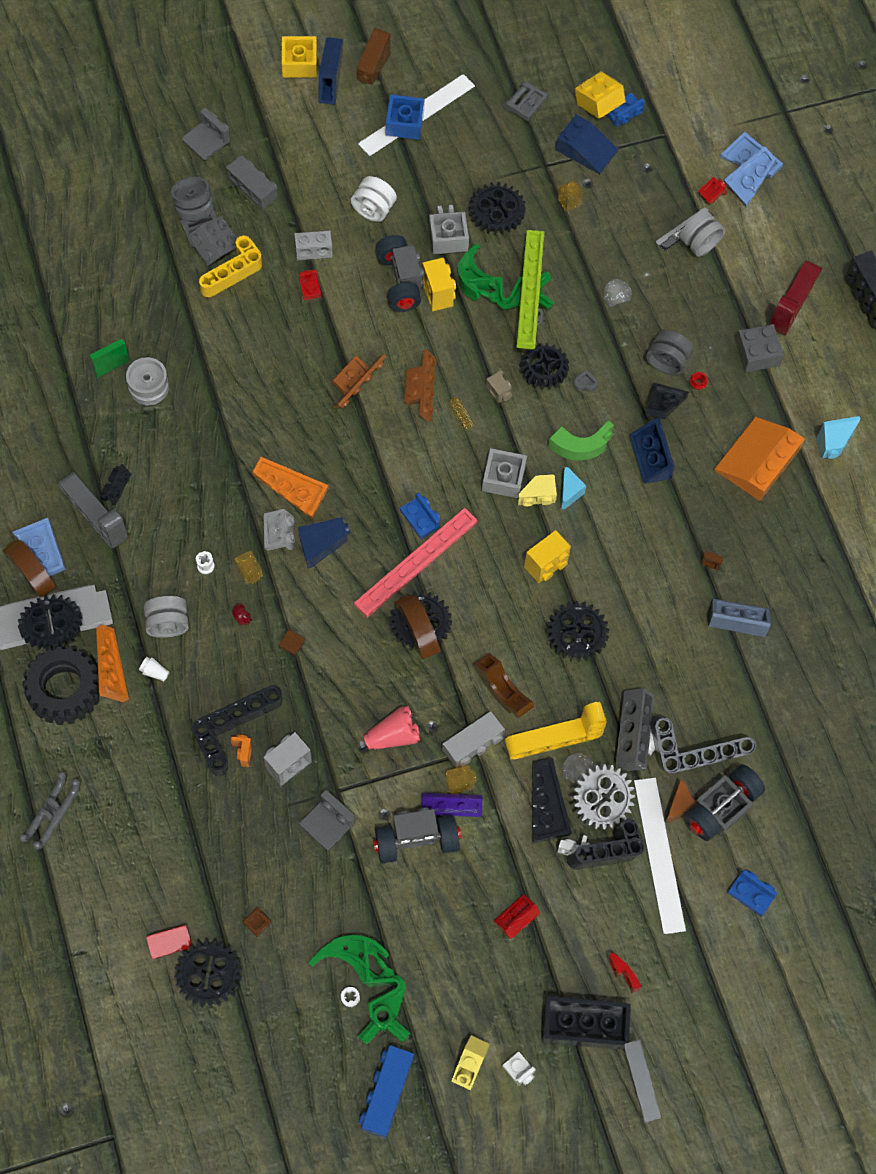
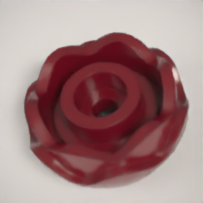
M237 603L233 607L232 615L237 623L244 626L249 625L252 619H250V613L245 610V606Z

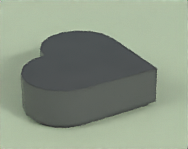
M586 369L574 379L573 385L577 391L586 390L593 392L597 389L598 381Z

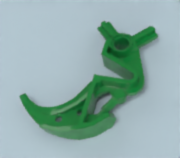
M476 243L464 254L458 263V282L463 293L474 302L481 297L480 295L487 297L492 303H497L503 310L520 306L523 277L518 278L510 296L505 298L503 296L502 277H492L482 272L475 265L473 256L480 248ZM544 272L541 274L539 304L550 310L555 302L542 293V288L552 280L549 272ZM485 290H494V292L490 293Z
M359 935L336 938L317 952L308 963L311 967L324 958H339L354 968L362 983L367 984V988L397 986L396 989L368 1003L369 1020L371 1022L360 1033L358 1038L363 1044L368 1045L380 1030L382 1032L388 1030L403 1043L411 1033L398 1023L396 1018L406 985L404 980L394 975L393 970L388 968L383 959L377 954L378 952L386 959L389 956L388 952L375 940ZM368 955L374 956L377 960V964L383 971L380 976L375 975L369 969ZM380 1013H386L389 1018L387 1021L381 1022L377 1019V1016Z

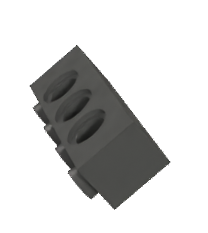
M645 688L624 691L616 765L626 771L647 769L651 734L650 722L653 716L655 695Z

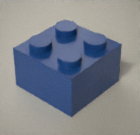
M390 94L386 119V136L420 140L425 99Z

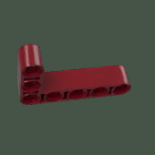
M807 260L804 262L787 295H782L770 324H774L776 332L784 336L787 335L814 286L822 267Z

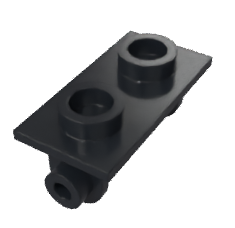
M123 464L112 469L108 478L111 484L106 483L100 492V499L103 501L109 499L113 505H116L131 476V473Z

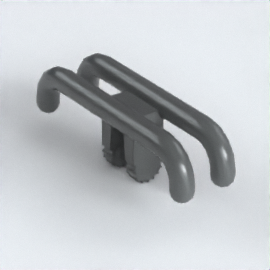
M62 771L58 773L55 786L24 834L19 836L21 842L26 843L29 841L44 819L50 823L39 841L33 843V847L36 850H40L47 844L78 793L80 787L78 779L72 780L71 789L61 806H59L55 799L65 784L66 774Z

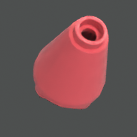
M409 706L399 707L367 731V734L364 735V740L369 750L418 743L420 731L417 724L412 723V713Z

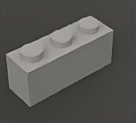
M490 711L444 742L442 750L455 768L460 765L463 767L472 760L473 756L476 754L478 756L486 752L488 746L491 744L496 745L502 741L505 729Z

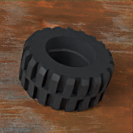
M57 646L56 650L49 648L45 650V654L41 655L39 653L35 656L37 660L35 662L30 661L28 664L30 670H25V680L23 681L25 697L36 715L41 719L44 718L48 723L55 721L57 725H63L65 721L68 724H73L75 719L79 718L81 721L85 718L84 714H91L94 710L93 704L97 705L100 700L98 697V670L93 660L86 656L82 650L78 649L76 652L74 647L70 646L67 649ZM72 672L80 677V686L70 697L53 699L45 694L44 690L48 680L58 673Z

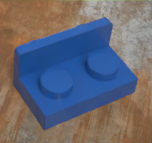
M630 93L625 96V103L606 114V116L616 127L625 124L630 118L635 115L638 116L643 112L645 100L643 98L638 100Z
M420 493L416 494L414 500L400 507V512L420 539L439 529L441 520L439 514L430 508L428 499L425 496L422 497Z
M743 870L727 894L762 917L778 893L769 883L761 882L753 872Z

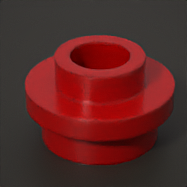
M696 372L690 377L689 382L694 389L702 390L707 386L708 378L704 373Z

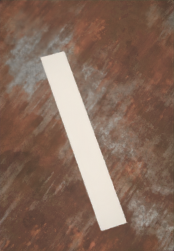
M463 74L426 98L423 121L475 87V85ZM385 125L358 144L371 156L398 137L386 136Z
M656 778L634 780L663 932L668 934L686 931Z

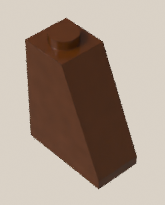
M374 28L357 67V79L361 82L373 85L390 57V33Z

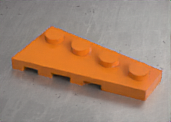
M260 457L253 470V476L311 519H313L329 489L327 484L263 457Z
M102 624L96 627L99 695L125 702L129 700L115 631L114 628Z

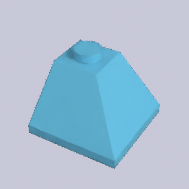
M860 416L823 422L816 438L822 458L833 459L840 456L852 438L859 424Z

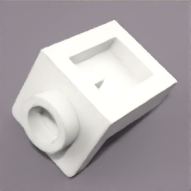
M583 835L581 845H577L575 841L570 839L561 840L557 852L568 856L576 848L589 845L590 843L586 842V835Z
M520 1052L516 1053L502 1066L518 1086L522 1083L527 1085L535 1078L533 1074L536 1069L529 1065Z

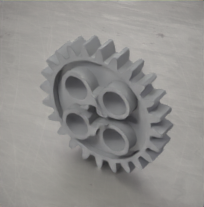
M601 764L599 769L598 765H593V771L590 768H586V775L583 773L579 774L582 778L581 781L575 780L578 787H572L576 794L571 795V798L576 799V802L571 805L578 807L574 813L581 814L579 819L582 821L586 820V825L590 826L592 824V827L596 829L600 826V829L603 830L606 829V825L608 828H613V822L619 825L620 818L627 819L624 815L625 812L631 813L628 806H634V803L630 802L631 798H635V795L630 794L634 787L628 786L631 779H625L627 774L624 772L620 773V768L616 767L614 769L613 765L606 767V764ZM605 777L606 784L604 787H601L600 781ZM618 791L619 798L615 801L613 797L615 792ZM589 792H592L593 797L591 801L588 802L586 798L587 794ZM605 806L606 812L601 816L600 809Z

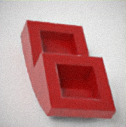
M609 954L607 959L615 977L624 975L631 993L639 991L642 986L631 968L616 954Z

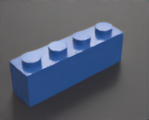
M389 1046L388 1051L384 1050L380 1061L384 1063L382 1070H377L373 1081L377 1083L375 1090H370L366 1103L370 1104L368 1111H363L359 1124H362V1131L384 1139L387 1138L414 1053L393 1046Z

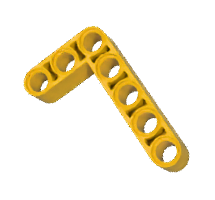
M601 702L586 705L581 718L507 737L505 743L510 759H519L601 737L607 723Z

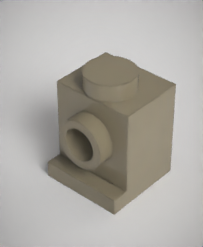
M502 370L486 379V389L498 404L502 401H508L513 396L511 384L507 379L503 378Z

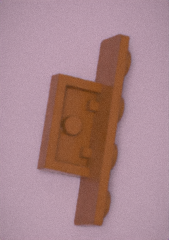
M423 350L422 366L406 370L404 402L407 405L420 402L419 415L427 422L432 421L436 358L428 350Z
M385 354L379 356L369 367L357 355L344 366L331 381L344 394L334 404V409L344 408L350 402L348 398L351 395H356L361 390L360 385L372 378L373 375L371 373L383 366V360L386 358Z

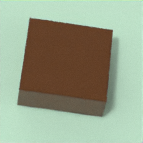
M706 551L701 564L719 570L724 557Z
M288 630L279 643V648L296 656L306 640L295 632Z
M256 908L242 923L258 937L272 922Z

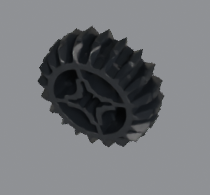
M548 342L545 346L539 343L538 347L535 346V349H527L526 353L522 355V361L520 362V372L523 374L524 380H528V385L534 383V388L541 386V390L544 387L550 390L552 385L557 388L558 383L562 384L568 376L569 360L566 358V353H562L561 348L555 349V344L550 347ZM556 369H559L556 373L550 375L551 372H554Z

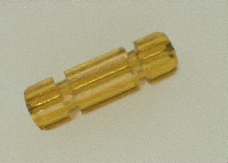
M457 397L451 399L450 405L454 408L459 421L462 422L463 428L465 430L473 428L474 423L470 420L465 407L462 406L461 400Z

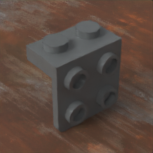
M204 108L200 111L202 122L185 134L182 140L202 160H207L230 142V129L226 123L218 120L215 113Z
M221 216L200 225L188 235V238L207 266L213 264L221 256L236 249L237 237Z

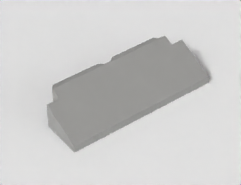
M87 585L53 593L55 598L58 599L62 595L65 600L69 597L71 602L75 601L76 606H79L83 617L81 619L83 623L80 626L81 631L93 629L102 624L105 626L113 624L106 590L96 592L95 585ZM35 597L5 604L0 607V650L26 644L24 638H21L18 629V619L21 618L20 613L25 612L24 607H31L30 602L37 603V598L44 600V597ZM47 610V616L50 624L49 628L51 631V635H53L54 630L51 622L50 611Z

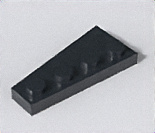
M553 758L533 762L532 844L572 835Z

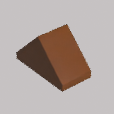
M680 780L666 819L667 823L684 817V814L696 804L685 782Z

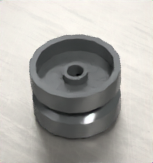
M187 177L181 179L172 187L171 195L178 217L182 220L198 221L209 216L214 210L210 186L204 178Z
M662 330L654 338L653 345L650 346L646 358L649 364L656 370L668 375H679L683 372L687 360H689L693 352V346L681 334Z

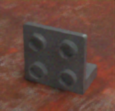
M325 790L321 794V802L300 822V826L329 851L356 823V816Z

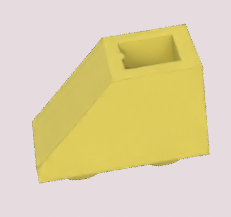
M535 476L519 493L518 505L528 507L534 504L550 505L555 503L557 496L555 476Z
M470 1036L452 1082L471 1090L490 1046L489 1043Z

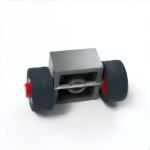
M390 235L384 237L376 243L375 249L380 263L393 265L396 285L387 292L390 308L397 312L412 310L421 303V287H424L423 267L419 266V252L415 251L414 245L408 246L403 236Z
M742 764L730 773L729 778L725 775L695 802L696 804L684 814V818L690 829L704 841L711 840L717 834L722 836L750 811L753 806L752 802L765 792V785L750 767Z
M421 808L413 813H409V811L397 813V815H394V832L392 825L375 828L376 840H373L375 852H378L381 864L397 861V850L437 844V840L440 841L443 853L457 852L460 849L459 839H461L460 827H457L454 815L439 817L436 823L434 809Z

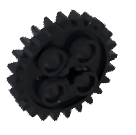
M491 182L490 187L484 184L483 189L478 187V192H473V197H470L469 216H472L471 221H476V227L481 225V231L485 228L488 229V234L491 230L494 231L495 235L498 231L503 235L504 230L510 233L511 227L517 229V224L521 225L522 219H524L526 207L523 195H519V190L513 192V186L507 188V183L500 186V182H498L497 186H494Z
M414 591L413 596L418 597L423 607L430 609L426 612L430 622L439 625L433 628L438 644L442 645V639L447 640L446 633L451 632V628L448 627L452 626V620H449L452 614L447 613L449 606L443 607L445 601L438 602V595L431 598V592L425 596L424 591H421L420 595H417L416 591ZM394 604L395 609H391V615L393 616L389 618V622L392 623L390 624V629L394 630L392 635L398 636L397 642L403 640V647L409 644L412 651L415 646L409 628H405L408 625L396 608V604Z
M55 594L50 599L45 595L44 600L37 598V603L30 602L31 607H24L25 612H21V618L18 619V629L21 638H24L26 644L30 643L31 647L37 645L38 650L42 646H45L46 650L53 646L55 650L58 644L64 647L63 642L71 643L70 637L76 638V632H80V626L83 625L81 620L83 617L75 601L71 602L69 597L64 600L62 595L57 599ZM47 610L50 611L51 622L54 630L53 635H51V631L49 628L50 624L47 616Z
M576 601L575 606H572L568 602L567 608L561 605L560 611L555 609V616H550L549 620L551 622H548L547 627L549 629L546 632L547 635H550L548 642H553L551 649L557 647L556 654L563 653V659L568 655L571 662L574 657H577L578 662H580L581 657L588 661L589 655L594 659L596 656L595 652L601 654V647H606L605 641L609 639V636L606 634H609L610 631L609 628H605L608 625V621H603L604 614L598 615L600 609L592 610L593 604L586 607V602H583L582 606H579L578 601ZM569 620L572 624L566 625L563 621ZM589 620L592 624L586 625L582 621ZM570 638L573 640V642L567 643L564 641V639ZM590 638L593 642L586 643L583 639Z
M206 939L204 945L201 946L197 941V948L194 949L192 946H189V953L182 952L185 958H178L181 966H176L175 970L180 972V974L174 975V978L181 980L176 983V987H183L179 993L181 995L187 993L186 1001L193 998V1006L199 1001L201 1008H204L205 1003H208L211 1009L213 1002L221 1006V999L228 1002V994L233 997L235 996L232 989H239L236 981H242V977L237 975L242 973V968H236L241 962L240 960H234L237 954L236 952L230 954L232 950L230 946L224 950V942L217 946L216 940H213L212 944L209 945ZM210 956H213L214 958L211 964V972L213 975H209L207 991L204 992L203 989L206 983V976L204 973L208 972ZM198 958L206 959L203 966H196L195 961ZM224 961L226 966L224 969L218 970L215 968L216 963ZM195 978L202 980L198 987L191 986V981ZM216 981L222 983V987L219 990L211 988L212 984Z

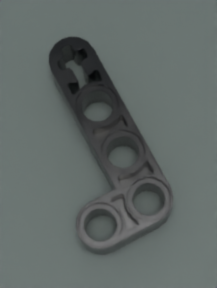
M626 819L617 825L613 831L615 841L584 845L576 848L567 856L568 866L574 870L634 860L644 852V844L637 823L632 819Z

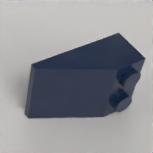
M575 114L558 136L556 151L599 175L618 151V148L591 122Z

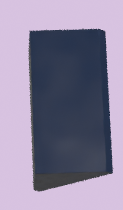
M655 418L629 434L645 484L671 479L675 468L660 418Z

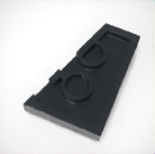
M653 383L647 415L653 418L666 419L687 399L689 392Z

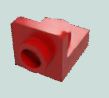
M714 176L698 190L710 205L722 194L726 195L728 193L725 189L727 185L721 179L717 180Z
M306 270L299 273L303 300L320 298L321 291L317 271Z

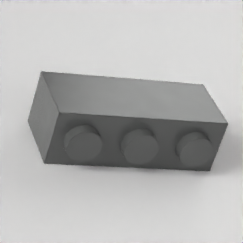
M241 155L226 167L227 178L262 210L278 198L276 184L273 181H269L261 170L258 171L249 159L246 160Z

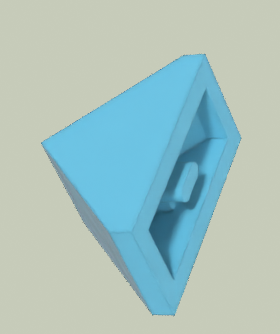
M568 467L564 468L561 509H566L585 494L586 485Z

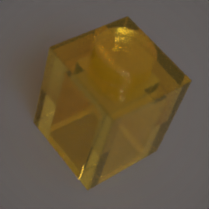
M575 180L559 187L558 200L566 212L582 205L583 191Z
M252 551L234 559L235 567L246 585L259 581L263 576L262 568Z
M469 765L446 771L445 777L450 794H458L474 789L477 778L474 770H470Z

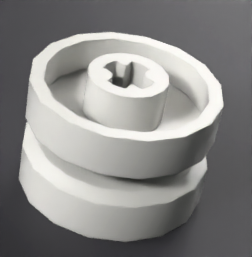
M372 176L365 177L360 183L359 189L351 197V204L354 209L363 217L376 222L384 220L389 209L396 201V193L392 187L383 180Z

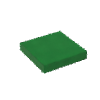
M119 339L90 354L93 370L97 378L130 362L123 339Z

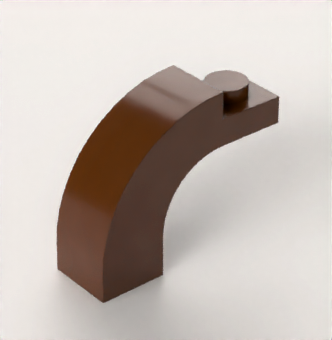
M23 541L11 542L2 550L39 597L44 596L56 587L41 563Z
M412 594L395 601L396 608L405 619L412 634L416 650L422 659L440 653L435 632L418 597H414Z
M488 653L474 664L487 689L509 714L512 712L520 718L534 707L533 702L513 685L506 675L501 661L492 654Z

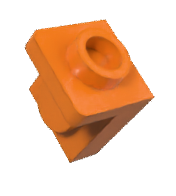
M245 735L231 737L232 746L241 747L237 751V760H240L241 766L250 767L251 738Z

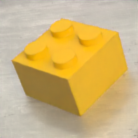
M316 36L282 37L283 78L317 77Z
M599 72L575 88L577 105L598 119L625 103L623 85L603 72Z
M444 258L423 262L424 289L432 312L453 307V299H456L454 291L456 283L450 277L451 270L449 264L445 263Z
M555 530L526 552L524 568L538 583L543 580L547 581L553 576V572L557 569L562 570L568 564L571 546Z

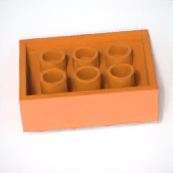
M755 417L714 471L761 501L799 452L805 438L790 428Z

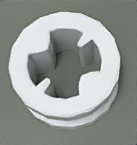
M353 987L345 988L341 993L343 1004L348 1007L357 1005L360 1000L359 992ZM354 992L356 1000L346 1002L345 999L347 997H344L345 994Z

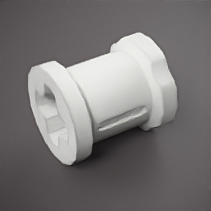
M207 551L198 553L196 562L199 572L210 574L214 570L211 553Z

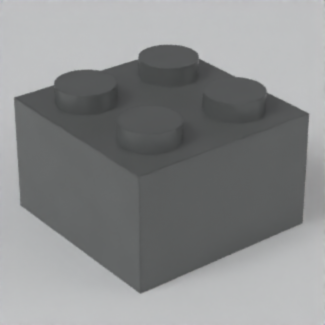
M774 324L738 331L735 342L744 372L780 366L784 355Z

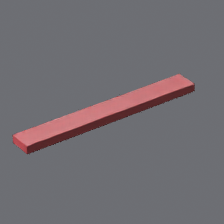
M466 508L461 510L356 600L354 606L368 618L475 526L478 520Z

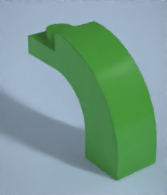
M607 421L594 435L587 438L576 437L561 427L549 439L548 447L566 459L579 461L592 459L606 450L607 442L613 436L614 425Z

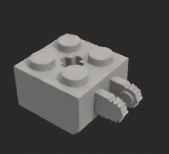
M449 205L448 213H443L442 206H438V214H429V230L433 254L468 251L469 236L465 212H454L453 205Z

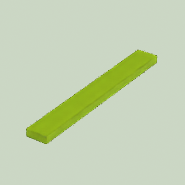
M527 230L517 348L535 349L544 231Z

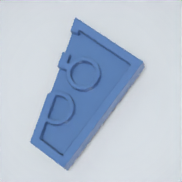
M744 132L721 154L720 158L741 166L761 150L763 146ZM776 158L775 164L766 177L772 178L783 167V163Z
M764 146L724 180V183L747 207L775 164L776 158Z
M48 518L13 532L30 549L49 576L66 570L51 522Z

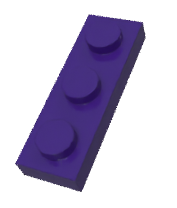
M422 793V808L434 809L435 815L482 817L483 795Z

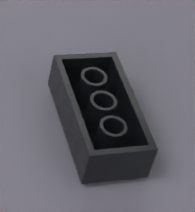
M871 250L852 258L845 275V280L853 289L855 298L861 303L862 310L870 319L871 326L876 330V256Z
M547 996L544 1011L543 1043L625 1050L624 1044L629 1043L631 1004Z

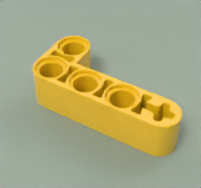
M240 236L236 239L238 256L200 277L199 285L203 296L212 297L261 269V253L248 236Z

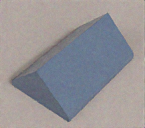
M718 599L712 600L708 627L766 637L771 626L769 609Z

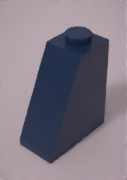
M342 517L298 527V534L307 568H312L347 542V534H350L348 523H344Z

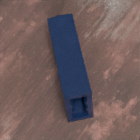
M326 37L319 71V103L336 105L343 56V39Z

